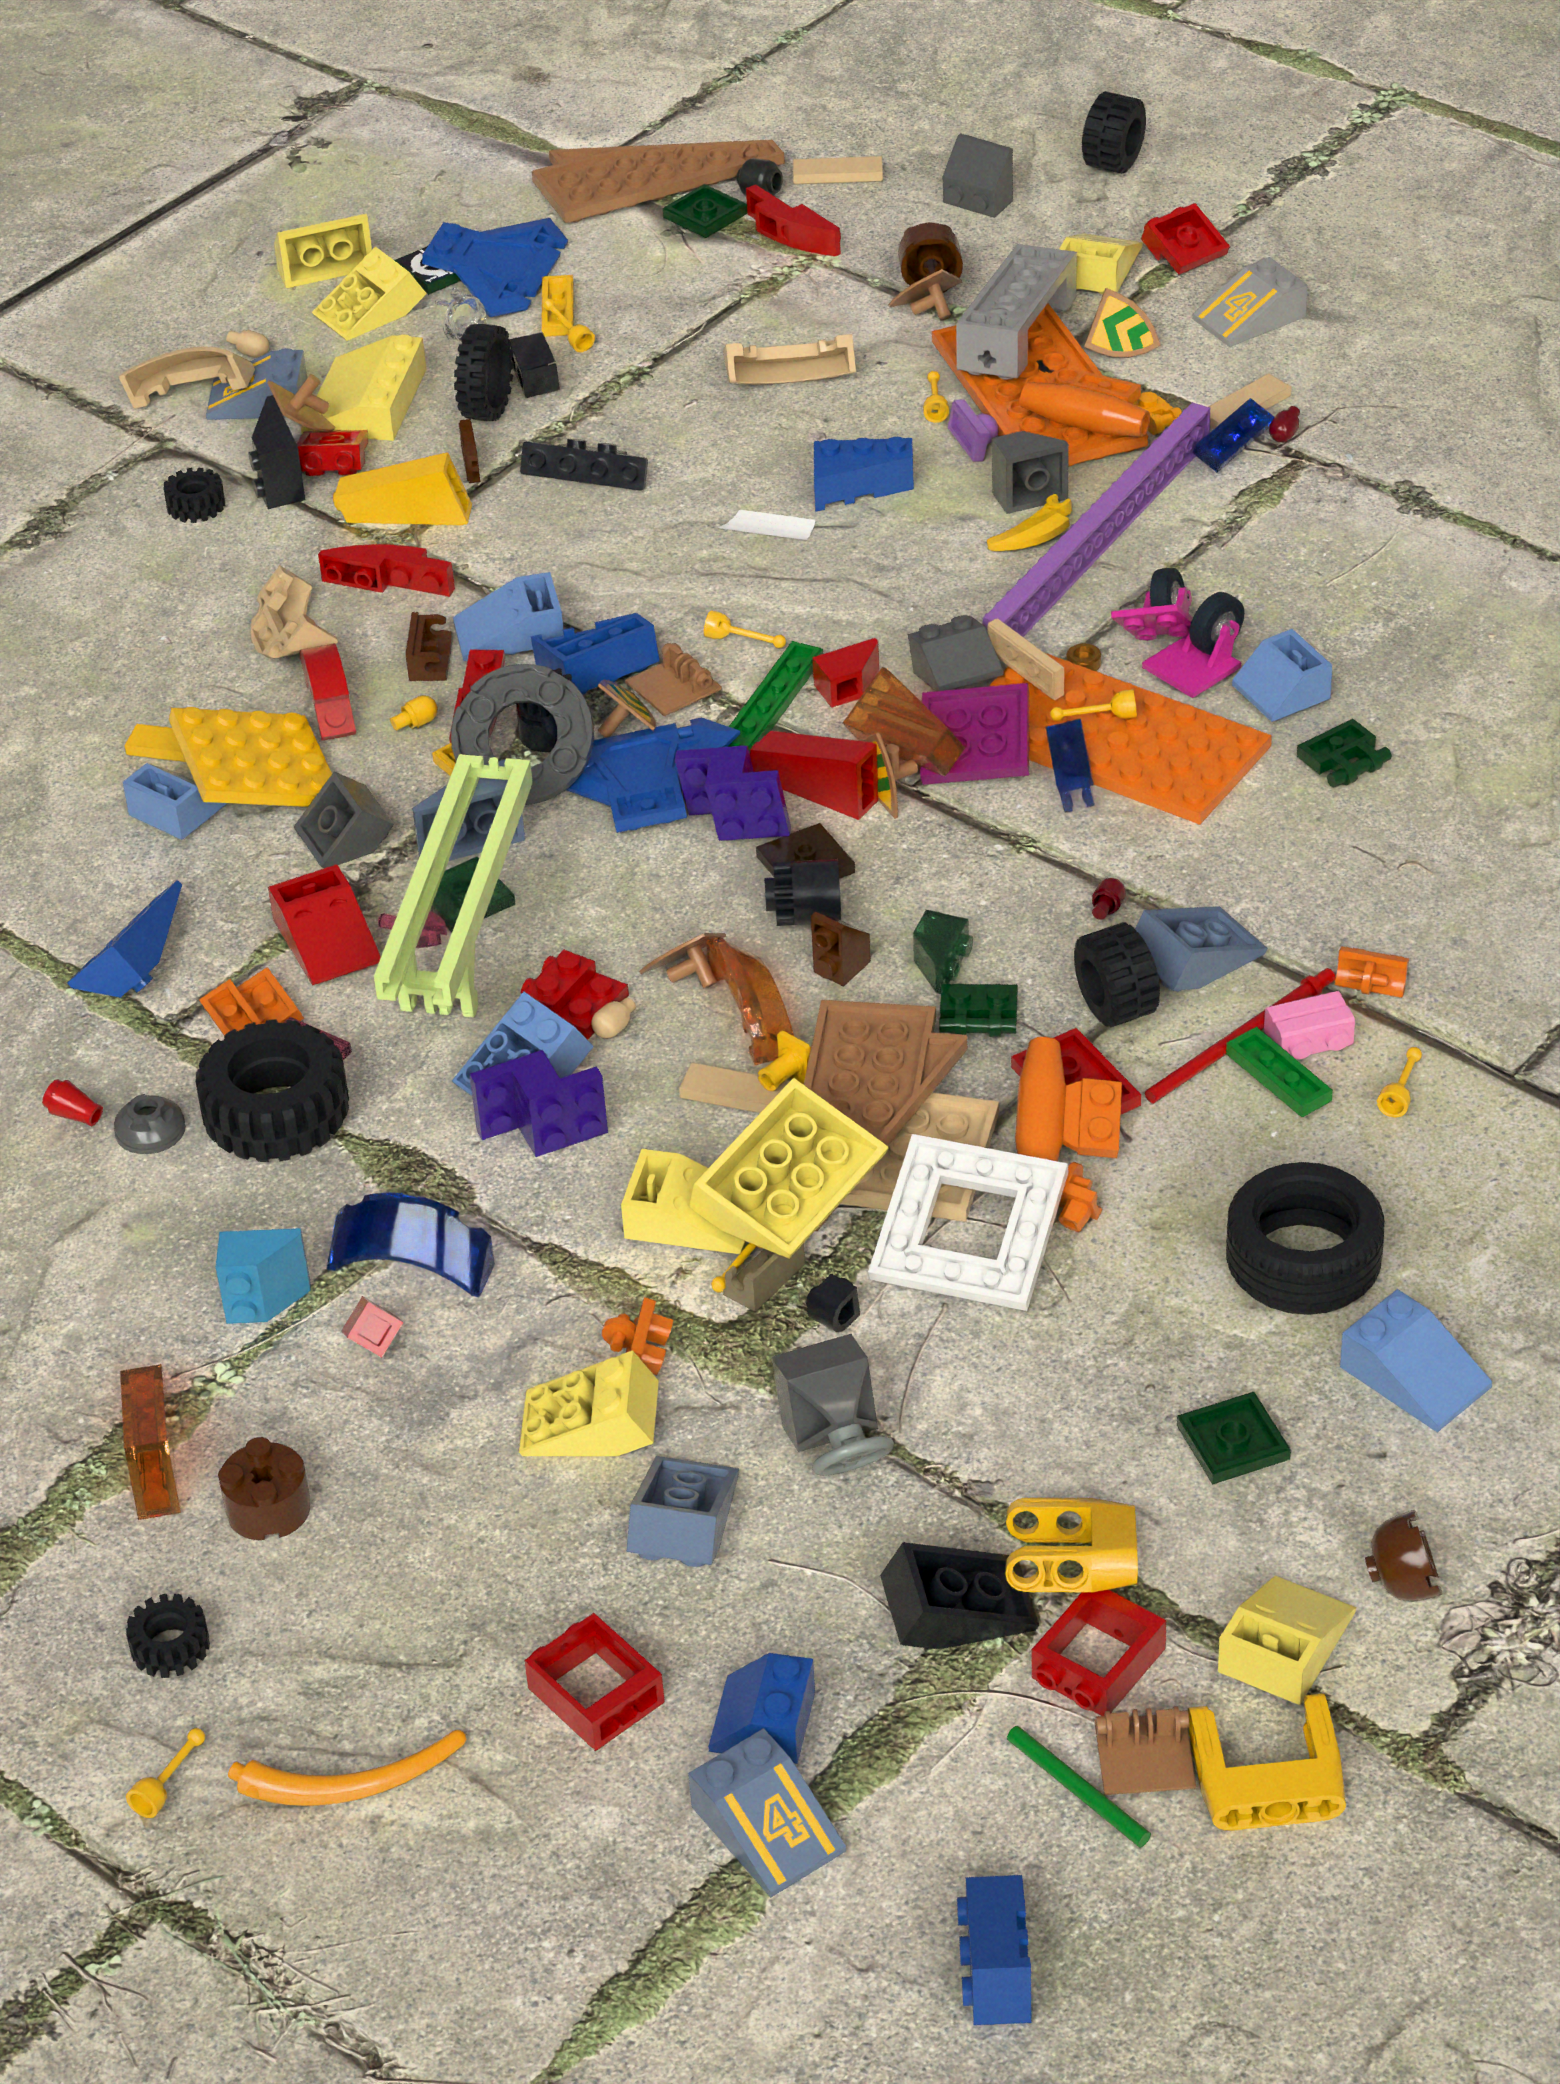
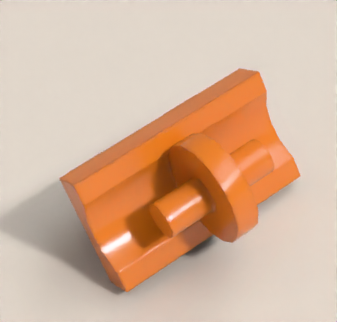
M1341 946L1335 985L1361 990L1362 994L1366 995L1374 992L1402 998L1405 993L1409 958Z
M1072 1162L1068 1166L1069 1172L1059 1203V1207L1063 1208L1059 1221L1064 1227L1080 1232L1089 1218L1098 1220L1102 1208L1097 1206V1192L1090 1190L1093 1183L1092 1180L1083 1177L1082 1164Z
M644 1297L639 1316L634 1319V1322L630 1321V1317L626 1314H619L618 1317L608 1319L603 1325L602 1337L610 1344L612 1351L620 1352L622 1348H626L625 1353L633 1350L653 1375L657 1376L664 1361L666 1349L648 1344L646 1340L665 1346L671 1332L673 1320L653 1313L656 1301Z

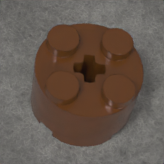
M928 222L909 227L905 230L899 244L898 256L902 277L907 285L911 286L915 282L941 269L958 278L961 277L963 261L957 237L949 226Z
M256 1437L249 1440L245 1447L233 1453L219 1470L218 1478L226 1516L231 1528L237 1534L251 1540H265L264 1535L279 1533V1538L296 1531L308 1518L310 1512V1493L304 1461L292 1448L280 1443L270 1442L264 1437Z

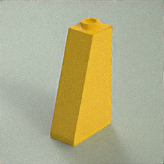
M448 452L340 477L336 491L333 493L334 505L338 511L342 512L347 523L468 524L472 508V502Z

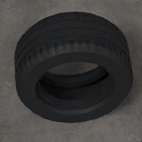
M1297 1162L1268 1168L1248 1180L1235 1193L1230 1203L1226 1239V1260L1231 1271L1230 1273L1244 1291L1258 1302L1272 1309L1286 1313L1311 1315L1328 1313L1344 1308L1363 1296L1373 1286L1380 1273L1385 1222L1380 1202L1373 1192L1355 1176L1336 1167L1321 1163ZM1305 1225L1328 1230L1339 1235L1344 1242L1328 1249L1304 1251L1288 1249L1271 1241L1266 1235L1279 1228Z

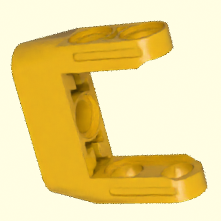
M1020 1498L1012 1502L1008 1507L1006 1513L1007 1529L1012 1536L1023 1542L1091 1543V1546H1024L1015 1550L1007 1558L1005 1568L1006 1578L1011 1587L1023 1592H1097L1137 1585L1138 1557L1135 1505L1096 1498ZM1023 1511L1032 1512L1038 1518V1522L1032 1528H1020L1013 1521L1016 1514ZM1071 1511L1077 1513L1082 1521L1079 1526L1066 1529L1058 1524L1057 1518L1063 1512ZM1021 1560H1030L1037 1565L1038 1571L1032 1577L1024 1578L1016 1575L1013 1567ZM1074 1560L1081 1564L1083 1571L1076 1577L1067 1578L1059 1573L1058 1567L1064 1561Z
M1324 1693L1305 1695L1304 1697L1306 1722L1303 1726V1732L1310 1758L1304 1760L1226 1768L1214 1713L1207 1706L1188 1708L1189 1737L1201 1794L1213 1824L1218 1829L1234 1831L1326 1821L1344 1812L1346 1800L1341 1757Z

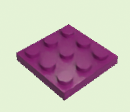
M1028 683L922 693L920 777L923 785L1029 776Z

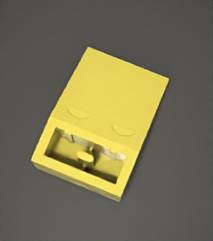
M1083 233L1066 237L1059 249L1077 252L1076 290L1084 289L1103 294L1105 288L1118 292L1139 254L1143 242Z
M375 246L342 282L322 300L312 313L348 341L406 316L427 293L409 271Z
M641 1149L621 1203L625 1239L740 1254L746 1243L745 1240L721 1231L690 1208L693 1185L708 1169L707 1167L682 1154Z
M632 1350L527 1389L519 1453L522 1456H620L653 1444L659 1380Z
M1274 1576L1237 1608L1219 1637L1218 1672L1301 1705L1305 1695H1307L1354 1616L1356 1607L1281 1577Z

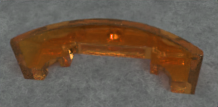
M721 937L708 939L706 941L708 963L716 981L725 979L741 1012L743 1030L745 1033H749L751 1037L749 1055L754 1065L774 1061L778 1058L777 1034L785 1031L794 1036L782 997L770 971L757 955Z

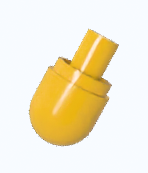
M418 696L406 702L401 707L402 713L390 718V722L396 731L407 725L412 729L415 727L419 728L436 717L438 712L437 704L429 696Z

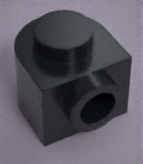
M830 1274L820 1285L813 1287L807 1296L808 1316L835 1332L844 1331L860 1316L857 1287L845 1278H839Z

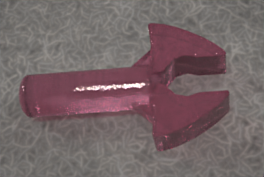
M429 911L416 948L440 945V934L447 935L445 921L434 912ZM382 913L378 918L379 927L392 930L397 916Z

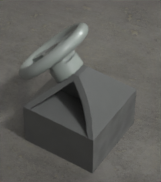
M852 1334L771 1357L782 1426L797 1451H805L831 1443L833 1450L821 1455L814 1461L812 1470L815 1474L829 1476L848 1472L873 1463L892 1451L894 1442L890 1437L876 1436L865 1438L864 1433L878 1429L868 1357Z

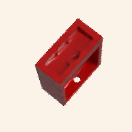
M1110 1590L1081 1592L1031 1649L1032 1678L1042 1687L1048 1690H1055L1073 1700L1084 1710L1093 1711L1101 1716H1104L1105 1711L1112 1713L1166 1649V1620ZM1086 1624L1130 1646L1104 1678L1060 1655Z
M592 1613L581 1622L572 1624L565 1633L546 1646L537 1648L530 1657L524 1660L528 1689L594 1751L600 1749L665 1703L662 1674L595 1613ZM596 1653L626 1681L585 1709L556 1680Z

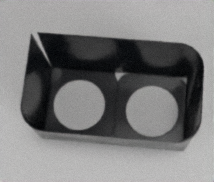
M543 332L511 339L512 345L510 349H513V357L511 358V361H514L513 370L525 398L560 390L556 363L548 365L556 361Z

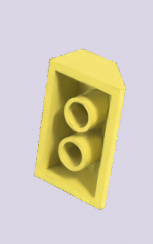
M367 214L278 232L274 241L277 269L285 287L290 288L348 275L372 251Z

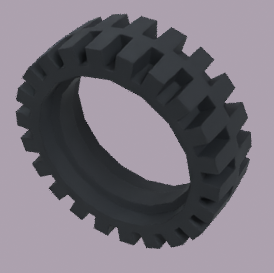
M471 324L466 328L465 334L461 337L462 344H459L457 350L459 356H456L455 360L457 369L454 370V377H457V381L454 383V390H457L455 399L458 402V410L461 411V415L465 418L496 421L505 411L504 405H507L509 401L507 395L511 394L512 389L510 382H513L511 370L514 368V361H511L513 357V349H510L512 342L509 339L508 331H505L506 328L490 324Z

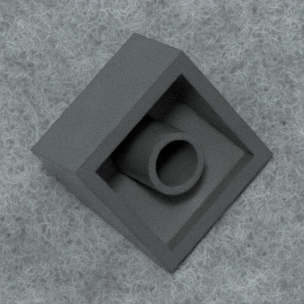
M960 133L957 136L942 176L943 203L995 218L1013 202V148Z
M1026 431L992 438V493L1006 514L1043 506L1046 504L1047 498L1053 494L1058 495V502L1068 499L1069 444L1066 441Z
M957 616L952 618L950 623L942 625H924L919 628V631L908 634L913 673L936 691L952 690L1004 675L1003 668L985 626L972 616Z
M334 771L297 821L294 829L322 868H327L374 853L380 843L387 837L394 824L366 785Z

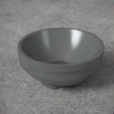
M142 1094L136 1096L121 1108L114 1121L115 1138L118 1144L123 1149L136 1154H154L169 1149L182 1138L186 1128L184 1115L180 1107L174 1101L158 1095ZM145 1108H157L155 1112L149 1115H139L136 1113L138 1110Z

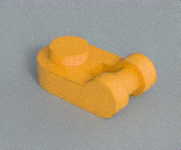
M1153 392L1141 393V396L1133 403V405L1150 412L1148 431L1152 435L1162 433L1182 413L1179 407L1173 408L1163 398Z

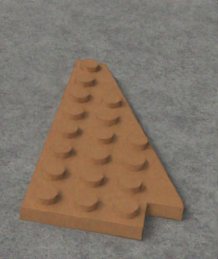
M772 139L556 149L549 151L551 166L531 172L533 183L562 220L568 223L578 222L583 218L597 214L604 215L612 210L623 207H633L638 203L652 199L659 200L674 193L688 192L703 184H717L722 180L736 177L738 170L745 161L751 158L770 160L775 162L776 165L785 164L784 152Z
M821 1000L804 1086L888 1146L967 1051L968 1037L961 1034L934 1033L936 1022L935 1006ZM830 1215L822 1222V1224L815 1231H818L821 1228V1226L830 1217Z

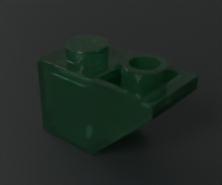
M925 910L913 932L914 962L934 991L941 994V984H949L950 981L957 979L963 957H969L971 953L973 936L969 935L968 919Z

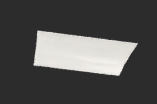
M739 510L734 518L718 528L807 540L811 535L816 520Z

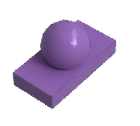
M964 399L954 400L947 428L973 462L984 461L987 445L992 443V438L998 435L997 422L989 414L981 413L976 415Z

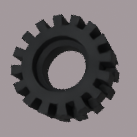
M198 467L197 471L187 468L186 473L180 470L176 472L177 477L171 475L168 477V481L164 482L163 490L167 512L175 520L180 517V522L186 523L187 519H190L191 523H197V519L201 518L202 522L208 520L207 516L214 518L217 516V512L221 513L224 510L225 496L222 479L218 473L214 474L211 469L204 472V468Z
M167 1594L159 1595L160 1602L154 1603L151 1597L145 1600L146 1609L138 1605L133 1610L135 1617L129 1616L127 1620L126 1636L133 1662L136 1661V1666L141 1671L146 1668L147 1675L153 1677L158 1670H160L161 1678H169V1671L176 1670L177 1676L183 1675V1667L186 1665L192 1671L198 1666L196 1658L203 1661L207 1656L205 1649L210 1647L209 1633L203 1609L200 1605L195 1606V1601L190 1597L183 1603L181 1594H174L173 1600H168ZM163 1631H183L179 1637L170 1641L159 1642L152 1640Z

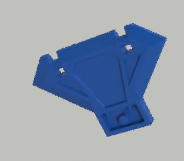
M551 218L482 232L464 228L458 224L443 222L424 251L422 264L456 273L487 315L495 317L529 308L531 300L525 297H535L542 286V277L549 275L560 257L561 252L554 248L564 249L568 239Z
M701 717L690 720V726L677 728L676 723L655 727L654 730L649 728L594 740L587 766L579 778L566 790L611 806L616 833L687 818L681 792L682 786L675 763L676 751L728 747L740 735V730Z

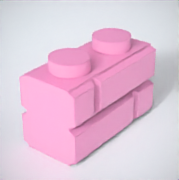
M1339 991L1265 1008L1264 1033L1295 1059H1304L1309 1055L1329 1050L1338 1051L1354 1043V1016L1348 1005L1346 1006L1345 1000Z

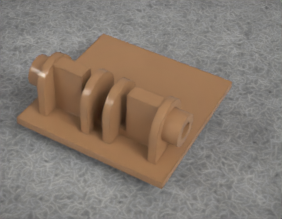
M667 643L662 647L663 663L625 680L628 686L663 716L676 712L722 689V686L712 679L711 672L706 668H702L699 662L690 654L683 653L681 647L676 643Z
M1173 1706V1709L1156 1710V1715H1152L1151 1708H1146L1144 1716H1138L1137 1709H1132V1716L1130 1717L1128 1712L1110 1713V1711H1105L1104 1716H1096L1094 1723L1104 1795L1196 1789L1187 1730L1189 1729L1188 1710L1179 1711L1178 1706Z

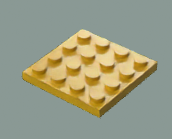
M171 707L169 722L203 802L308 807L332 775L305 715L292 712L276 714L264 711L241 712L230 709L206 710L196 707Z

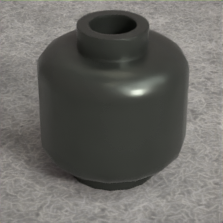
M751 158L745 161L738 170L736 180L741 192L745 196L746 188L755 184L774 196L782 187L783 175L775 162Z

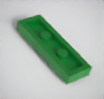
M1258 1027L1226 1043V1055L1300 1117H1304L1332 1101L1333 1090Z

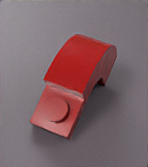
M336 644L301 649L300 659L306 687L310 688L321 741L356 735L348 686Z

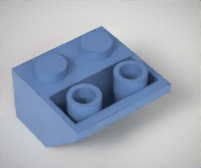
M1290 629L1264 639L1232 679V686L1273 722L1331 699L1332 664L1298 633Z
M149 763L143 765L123 781L129 815L181 840L227 804L203 802L193 779Z

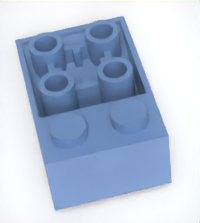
M550 572L516 577L453 617L463 661H468L470 649L504 650V654L513 655L533 650L530 636L541 634L543 640L563 636L562 611Z
M523 991L453 1078L452 1082L472 1096L470 1073L540 1050L544 1051L559 1078H563L575 1071L594 1046L573 1025Z

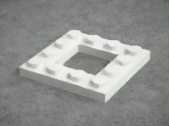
M912 1134L869 1267L868 1274L870 1280L1027 1311L1068 1176V1163ZM941 1184L1016 1198L997 1260L922 1245Z

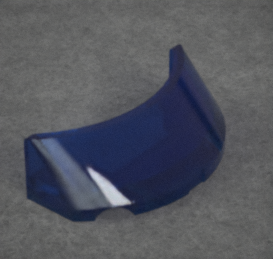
M386 1192L365 1195L361 1203L352 1206L346 1204L339 1209L335 1218L327 1270L336 1271V1269L344 1265L363 1260L398 1261L432 1271L455 1283L471 1296L480 1297L495 1262L491 1236L482 1227L473 1228L462 1223L459 1219L460 1212L428 1198Z

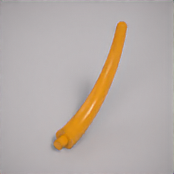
M454 1730L439 1741L411 1756L385 1766L356 1773L305 1775L282 1771L256 1760H251L246 1766L239 1762H234L229 1769L228 1777L238 1782V1793L266 1802L294 1806L344 1803L385 1792L420 1776L461 1748L466 1742V1735L461 1730Z

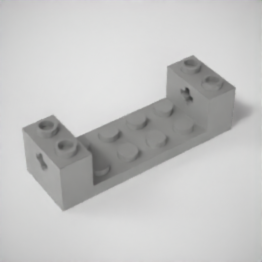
M1017 244L956 323L957 370L967 371L972 375H997L1001 379L1018 378L1028 365V329L1048 303L1055 312L1067 311L1076 299L1077 252Z

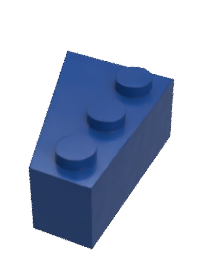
M858 438L856 440L826 439L814 441L815 512L825 510V504L843 500L844 504L848 505L855 503V497L873 493V497L878 498L914 489L912 438Z
M638 613L594 622V629L575 633L573 627L562 629L563 636L543 640L541 634L530 636L536 665L545 666L553 670L560 668L562 669V676L571 674L572 682L575 683V686L582 695L586 694L588 690L598 687L599 683L604 679L615 682L622 676L632 672L643 671L649 665L660 661L654 625Z
M1022 1875L965 1877L966 1897H957L958 1926L968 1927V1936H959L961 1966L970 1965V1976L962 1977L963 2006H972L974 2025L1031 2023L1030 1957H1028V1930L1026 1929L1025 1920L1026 1909Z

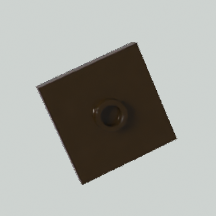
M821 823L756 847V857L773 877V862L838 859L839 879L855 873V862Z

